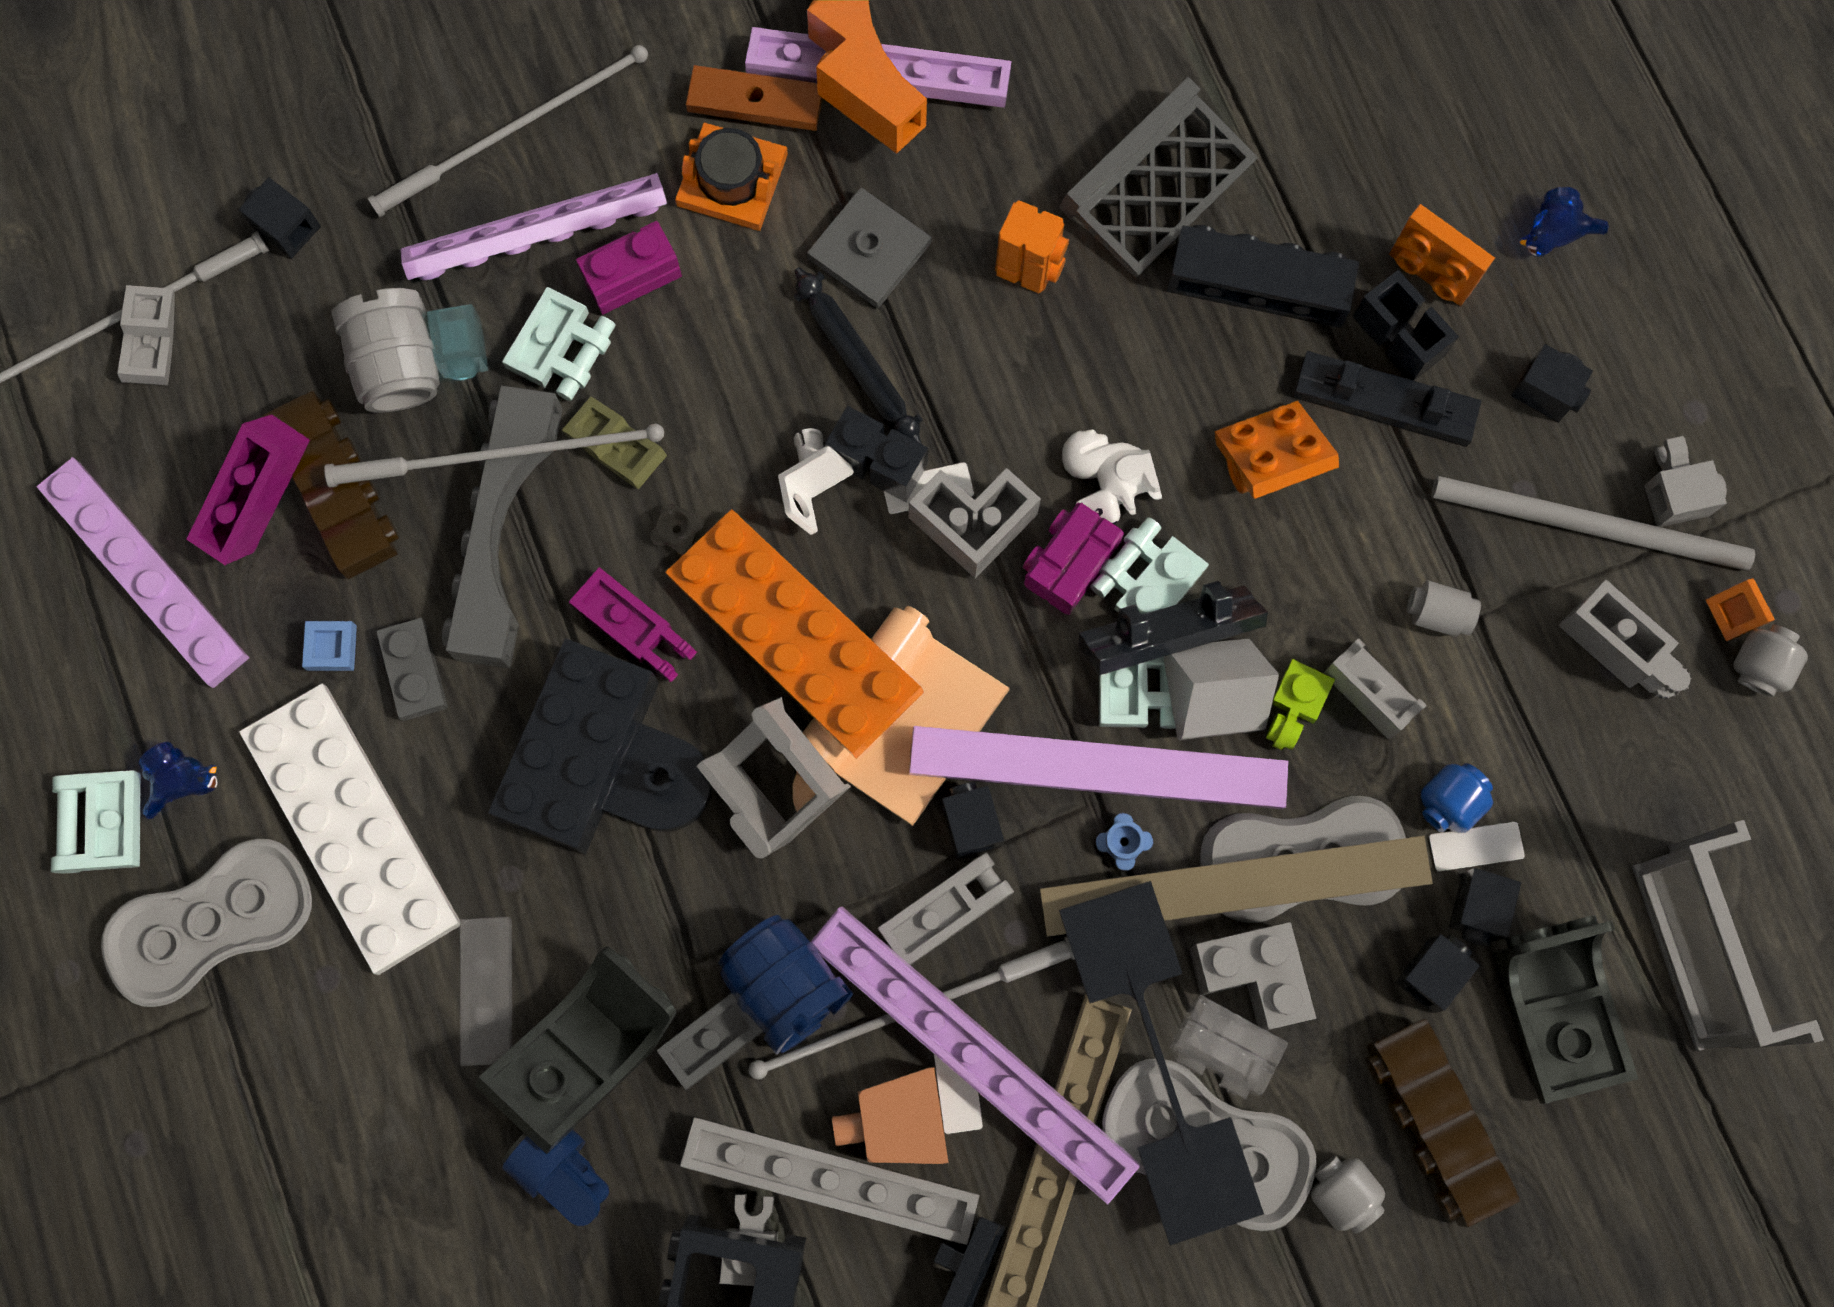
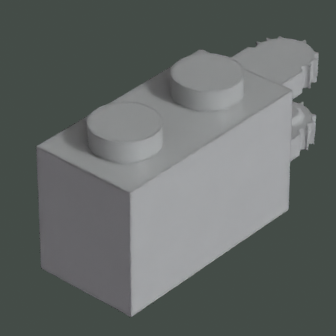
M1607 580L1590 591L1558 625L1629 688L1640 683L1647 691L1654 693V697H1659V700H1667L1672 696L1678 695L1681 691L1689 689L1688 686L1692 679L1690 678L1691 673L1687 672V668L1683 669V665L1670 654L1679 642Z

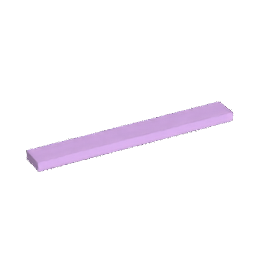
M914 726L909 775L1284 809L1286 808L1288 761Z
M839 907L811 942L819 949V954L1105 1203L1109 1204L1138 1170L1140 1163L845 908Z

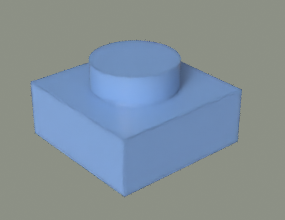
M305 621L302 667L307 671H354L357 625L352 621Z

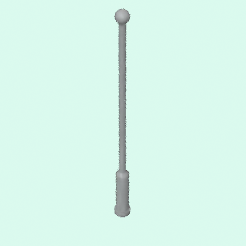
M642 45L634 46L628 56L437 166L428 165L375 197L372 195L367 199L379 218L382 217L387 210L439 181L441 174L630 64L634 62L643 63L648 57L647 49Z
M256 231L252 233L251 237L195 265L192 273L163 288H171L176 292L197 280L205 282L261 252L263 254L268 252L269 248L261 234ZM122 309L1 372L0 383L121 321Z
M651 424L645 430L410 461L397 457L336 466L334 464H326L325 477L330 488L337 487V484L403 476L408 470L640 439L658 442L664 437V429L659 424Z
M1064 937L1063 941L1001 964L997 972L945 991L943 994L952 1000L1000 980L1008 983L1071 958L1074 960L1068 937ZM886 1014L766 1062L755 1060L749 1066V1074L754 1079H762L772 1069L888 1025L896 1020L889 1014Z

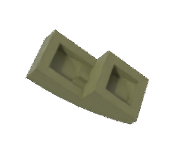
M593 397L586 401L562 429L570 439L636 431L627 424L621 415ZM649 439L581 447L637 489L644 484L667 456L661 446Z

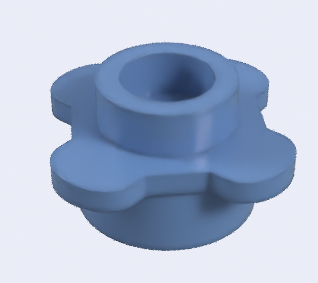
M1125 813L1118 814L1114 818V825L1106 833H1100L1096 838L1097 849L1100 852H1107L1116 860L1117 868L1125 871L1132 869L1135 865V858L1142 851H1148L1153 845L1151 834L1143 832L1137 824L1133 823L1132 817ZM1127 838L1129 844L1127 846H1122L1120 844V839Z

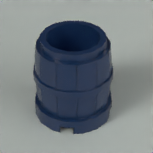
M779 915L762 921L745 933L726 950L718 962L722 968L720 975L738 1001L737 1005L766 1034L764 1040L775 1054H778L780 1051L784 1053L817 1031L822 1026L820 1022L830 1012L835 1015L853 995L845 982L840 977L836 978L827 963L819 954L820 951L815 944L810 943L805 935L789 919L783 920Z

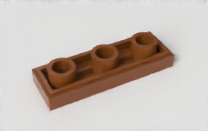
M694 65L686 108L687 112L817 131L823 98L818 95L817 83ZM754 99H760L759 102H751Z

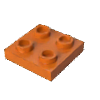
M1421 204L1409 217L1389 253L1402 270L1412 275L1416 274L1430 284L1433 291L1439 297L1447 301H1453L1460 307L1495 259L1487 251Z
M1299 401L1215 431L1216 445L1226 458L1228 471L1236 490L1240 494L1249 492L1253 499L1339 468L1337 451Z

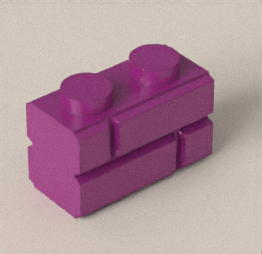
M658 221L640 228L638 233H629L576 259L582 277L602 315L682 277L677 256Z
M1079 502L1071 513L1063 509L1058 514L1048 531L1054 535L1045 549L1037 545L1022 567L1028 571L1024 581L1026 588L1042 599H1046L1051 605L1066 615L1071 614L1099 574L1102 564L1112 556L1124 535L1122 529L1107 519L1101 518L1098 513Z

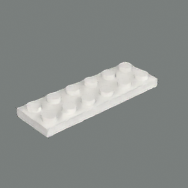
M323 683L239 731L374 974L380 975L462 925L327 686Z

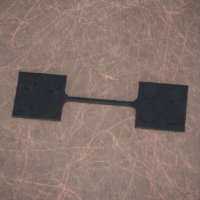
M1151 881L1059 910L1089 1004L1119 994H1127L1136 1001L1176 1119V1128L1172 1135L1137 1147L1169 1245L1171 1246L1264 1215L1232 1118L1228 1117L1200 1127L1191 1126L1184 1119L1144 1000V992L1149 985L1182 974Z

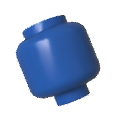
M1464 763L1462 766L1448 764L1421 791V799L1426 808L1422 812L1423 817L1439 832H1444L1448 829L1455 833H1466L1491 809L1493 799L1490 792L1493 790V786L1489 779L1471 764Z

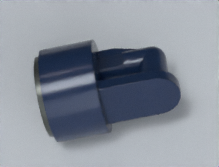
M574 1130L563 1138L548 1154L542 1151L523 1133L502 1160L504 1163L502 1169L532 1198L541 1194L570 1223L577 1226H585L591 1223L599 1214L600 1204L609 1195L607 1183L596 1174L590 1163L579 1153L586 1141Z

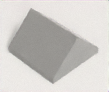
M1249 638L1211 642L1163 657L1178 740L1256 732L1266 729L1279 674Z

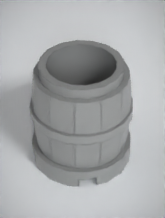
M405 288L376 290L378 295L376 300L363 303L362 295L360 294L339 303L331 310L335 332L341 336L345 371L349 374L358 402L364 404L366 410L378 413L405 410L426 403L437 395L436 388L440 383L435 359L436 348L434 342L430 339L424 320L426 315L424 303L416 290Z

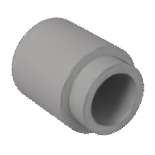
M1426 580L1421 588L1416 586L1413 588L1407 603L1406 612L1413 614L1412 624L1454 637H1457L1459 634L1470 636L1479 618L1481 601L1471 598V593Z

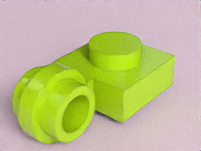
M1292 659L1273 697L1272 705L1287 711V714L1284 716L1277 713L1269 728L1266 738L1273 741L1272 747L1282 750L1283 747L1293 750L1304 727L1303 724L1296 722L1297 716L1312 724L1317 720L1335 681L1334 678Z

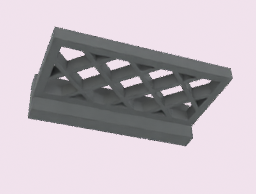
M1189 76L1066 194L1058 207L1070 220L1075 216L1135 278L1179 236L1182 225L1190 226L1258 159L1246 144L1198 97L1197 94L1201 89ZM1193 112L1207 125V138L1185 137L1184 120ZM1177 128V137H1169ZM1159 145L1177 146V167L1155 166V148ZM1185 146L1207 147V168L1185 167ZM1215 148H1230L1242 162L1235 169H1216ZM1147 157V166H1138ZM1129 174L1147 175V196H1126L1124 178ZM1155 175L1177 176L1178 197H1155ZM1185 177H1208V195L1205 198H1186ZM1216 178H1224V179L1216 186ZM1117 186V195H1108ZM1099 203L1117 204V226L1101 225L1090 214V211ZM1125 204L1148 205V227L1125 226ZM1155 206H1178V224L1174 228L1156 227ZM1186 207H1195L1186 216ZM1111 234H1117L1118 241ZM1125 235L1148 236V254L1141 261L1138 262L1125 249ZM1156 236H1165L1156 245Z

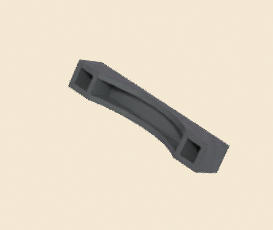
M501 385L498 400H492L489 408L488 423L492 427L489 443H483L481 451L556 441L563 410L556 394ZM554 451L479 461L483 474L480 486H475L471 494L470 510L471 513H474L471 530H465L461 542V555L465 557L462 574L457 573L452 584V600L456 601L453 618L446 619L442 633V643L446 646V651L456 661L511 668L519 623L508 605L501 583L498 557L501 530L508 508L521 484L535 467Z

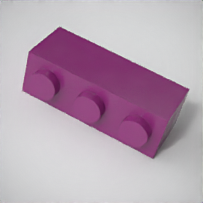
M272 414L243 423L186 540L223 565L254 553L310 440Z

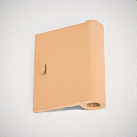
M906 606L904 610L894 607L871 640L922 687L924 693L857 759L814 718L803 731V734L838 776L913 826L946 780V778L909 775L913 727L921 726L980 732L1008 693L1009 687L935 640L926 627L929 620L915 608Z

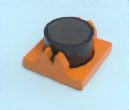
M704 122L698 139H690L689 156L685 155L683 158V180L675 199L677 207L760 231L788 155L787 147L752 137L740 129L721 128Z

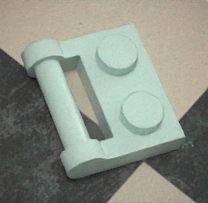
M131 770L53 777L52 792L57 793L56 856L51 857L52 873H78L91 870L140 867L141 773ZM86 791L85 854H77L78 793Z

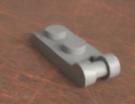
M985 853L884 923L878 930L890 948L909 965H912L991 908L1004 901L1015 891L1007 880L1003 882L992 869L995 863L988 853ZM975 879L978 880L986 891V894L975 900L966 887L967 884Z

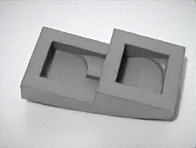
M126 285L120 326L124 333L118 367V376L121 382L168 385L174 331L175 293L173 289Z

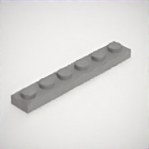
M696 1117L693 1119L681 1162V1167L965 1245L968 1244L980 1196L979 1194Z

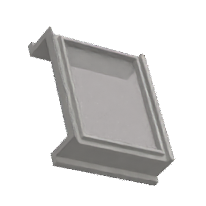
M1744 820L1669 845V854L1632 866L1696 1051L1739 1046L1740 1049L1808 1044L1824 1040L1817 1020L1769 1024L1709 856L1711 852L1751 840Z

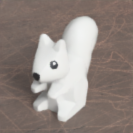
M1095 430L1078 431L1072 434L1064 443L1062 462L1065 470L1072 476L1080 479L1098 478L1101 489L1080 499L1076 504L1078 502L1083 503L1098 513L1101 518L1116 524L1120 519L1119 504H1123L1130 515L1136 514L1134 497L1137 494L1147 492L1155 500L1162 499L1149 450H1141L1128 443L1108 444V437L1105 434H1097Z

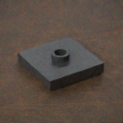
M861 187L807 252L808 260L878 309L930 246L932 237Z

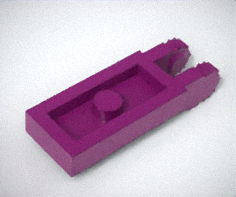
M600 567L569 601L575 610L641 663L645 661L669 682H672L678 674L670 663L662 660L652 652L658 643L664 639L677 654L688 660H691L697 653L690 644L671 630L672 627L666 620Z

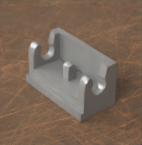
M1358 638L1323 674L1334 678L1333 685L1390 740L1415 715L1423 710L1426 704L1421 699L1416 700L1363 648L1365 644Z

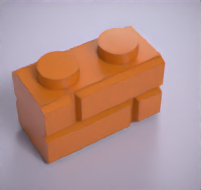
M1020 200L1013 203L999 233L995 267L996 276L1012 283L1021 281L1022 287L1038 294L1045 290L1048 281L1056 283L1064 267L1066 258L1063 256L1069 244V239L1062 237L1064 229L1063 218L1046 211L1040 214L1037 207Z

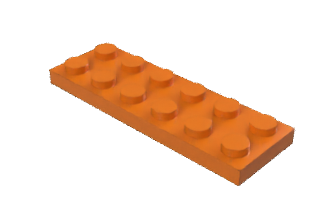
M732 509L666 571L669 578L855 759L924 693L922 687Z

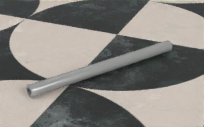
M1442 476L1436 477L1432 488L1431 497L1740 570L1749 571L1755 559V550L1752 548Z

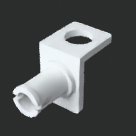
M808 428L802 430L805 444H803L801 434L797 433L794 437L799 463L779 474L778 478L786 515L812 535L818 530L811 498L851 476L854 471L852 465L831 447H824L823 435L819 430ZM794 499H795V500L798 502V504L800 505V507H801V509H802V511H803L804 516L800 513V511H799L798 508L796 507L795 502H794Z

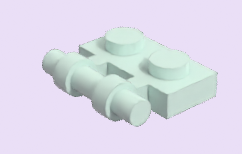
M547 287L502 362L506 369L544 388L553 373L561 376L563 380L556 393L563 399L572 401L578 389L585 388L591 378L588 372L598 355H604L611 344L608 338L616 325L604 316L599 317L593 329L584 325L583 322L589 314L587 307ZM574 339L582 343L583 346L572 363L564 359L563 356Z
M1147 517L1138 529L1132 528L1125 536V545L1112 560H1105L1099 571L1100 575L1091 584L1090 588L1097 595L1104 598L1115 587L1124 596L1116 604L1114 610L1119 612L1120 608L1135 604L1141 614H1146L1177 605L1205 572L1209 564L1173 536L1162 550L1153 544L1152 540L1161 530V526L1152 518ZM1140 556L1149 565L1139 578L1134 580L1126 571Z
M1163 657L1099 676V727L1146 728L1148 725V709H1156L1160 711L1161 728H1176ZM1147 668L1160 670V692H1148Z

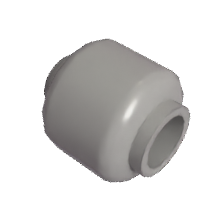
M1775 624L1772 625L1769 631L1764 629L1751 631L1733 663L1734 669L1740 675L1738 682L1755 692L1769 697H1774L1776 692L1784 693L1791 690L1808 659L1805 649L1797 643L1800 636L1785 627Z
M1334 1156L1316 1169L1315 1177L1318 1181L1311 1190V1198L1336 1230L1344 1231L1351 1229L1354 1234H1357L1369 1227L1384 1213L1385 1210L1381 1204L1385 1198V1191L1360 1159L1350 1158L1341 1162L1337 1156Z

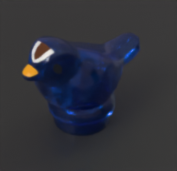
M1557 187L1549 190L1544 195L1540 206V213L1532 224V231L1520 239V244L1526 246L1532 255L1542 257L1554 248L1565 246L1585 235L1607 234L1609 224L1605 220L1592 218L1583 212L1584 205L1580 199V193L1576 189Z
M163 742L153 746L142 755L138 763L143 770V777L146 781L150 782V797L142 811L147 819L156 817L161 809L171 801L190 795L211 793L218 785L216 765L205 767L199 760L190 756L185 757L182 750L175 748L171 742Z

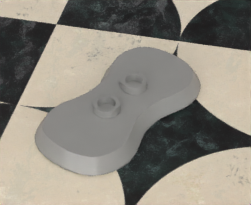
M1349 796L1336 800L1311 815L1299 818L1281 819L1256 813H1236L1227 816L1215 823L1204 836L1200 860L1201 866L1403 839L1406 836L1398 817L1385 803L1371 797ZM1401 888L1327 899L1353 905H1375L1393 897ZM1303 902L1225 912L1222 914L1239 922L1259 923L1275 918Z
M254 839L232 847L201 878L186 887L170 892L148 894L128 901L111 916L102 934V955L111 980L121 994L134 1004L144 1007H157L175 1002L187 994L212 967L221 961L241 953L275 948L291 940L303 928L312 909V896L307 877L297 858L284 845L270 839Z
M1146 1059L1135 1063L1121 1076L1108 1099L1103 1116V1132L1140 1163V1167L1136 1172L1146 1175L1137 1147L1167 1138L1173 1134L1176 1128V1119L1156 1059ZM1165 1060L1184 1119L1189 1125L1200 1127L1231 1117L1264 1211V1215L1237 1224L1258 1231L1275 1230L1285 1226L1295 1217L1305 1203L1315 1177L1316 1153L1306 1133L1297 1124L1285 1117L1272 1113L1241 1110L1228 1105L1215 1097L1187 1068L1179 1063Z

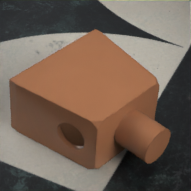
M934 1067L859 1091L858 1097L861 1112L832 1116L836 1146L865 1142L868 1162L948 1163Z

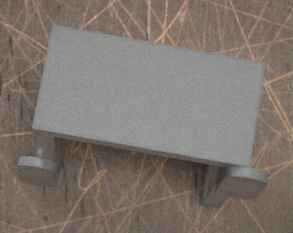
M782 697L754 709L751 713L753 722L720 753L701 761L697 765V768L734 812L730 819L731 827L757 858H764L790 843L851 787L848 783L845 785L788 716L784 710ZM767 739L777 751L783 753L816 794L787 822L740 766Z

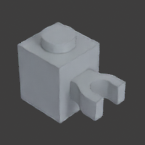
M1684 436L1666 439L1663 442V447H1658L1654 450L1657 462L1663 471L1654 476L1644 487L1657 527L1709 517L1727 504L1725 499L1727 494L1726 483L1722 475L1717 473L1714 461L1690 465Z
M736 1194L734 1208L740 1221V1229L729 1228L726 1231L778 1241L777 1231H764L765 1223L773 1212L774 1196H764L762 1212L759 1215H750L745 1209L747 1194ZM722 1258L720 1284L754 1286L756 1269L752 1264Z

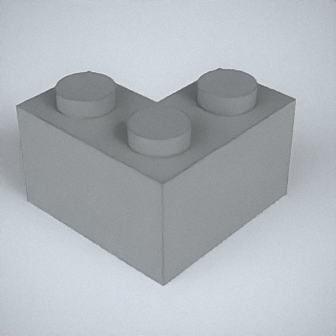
M1007 468L976 500L940 470L909 501V519L968 573L976 578L1038 515L1041 498Z
M1291 922L1198 943L1189 948L1200 995L1247 985L1259 1032L1317 1019Z

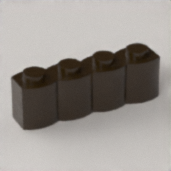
M312 390L263 414V417L271 414L310 440L292 477L339 571L347 579H350L398 555L393 542L400 539L387 514L379 517L374 503L379 501L380 497L371 480L337 484V487L330 488L327 485L325 477L326 464H334L336 466L361 461L349 437L341 440L335 426L341 424L342 421L330 399L321 401Z
M1426 1019L1417 1020L1368 1044L1367 1048L1370 1056L1365 1058L1367 1067L1379 1085L1385 1083L1393 1098V1101L1388 1103L1390 1112L1402 1130L1408 1128L1416 1144V1147L1411 1149L1413 1157L1424 1175L1432 1174L1440 1191L1435 1194V1199L1444 1217L1449 1222L1455 1220L1458 1226L1468 1228L1520 1202L1517 1191L1506 1169L1497 1157L1485 1128L1472 1109L1469 1098L1456 1073L1450 1066L1446 1054Z

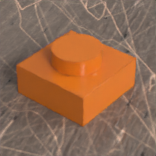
M1754 578L1741 582L1706 599L1726 641L1733 640L1775 620Z

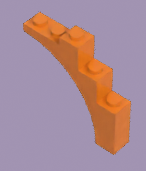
M813 0L807 9L808 37L826 51L816 66L818 95L897 154L926 127L927 98L900 74L884 52L872 25L869 0Z

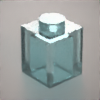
M472 304L427 311L430 338L433 344V358L443 378L467 380L475 377L478 372L488 371L482 323Z

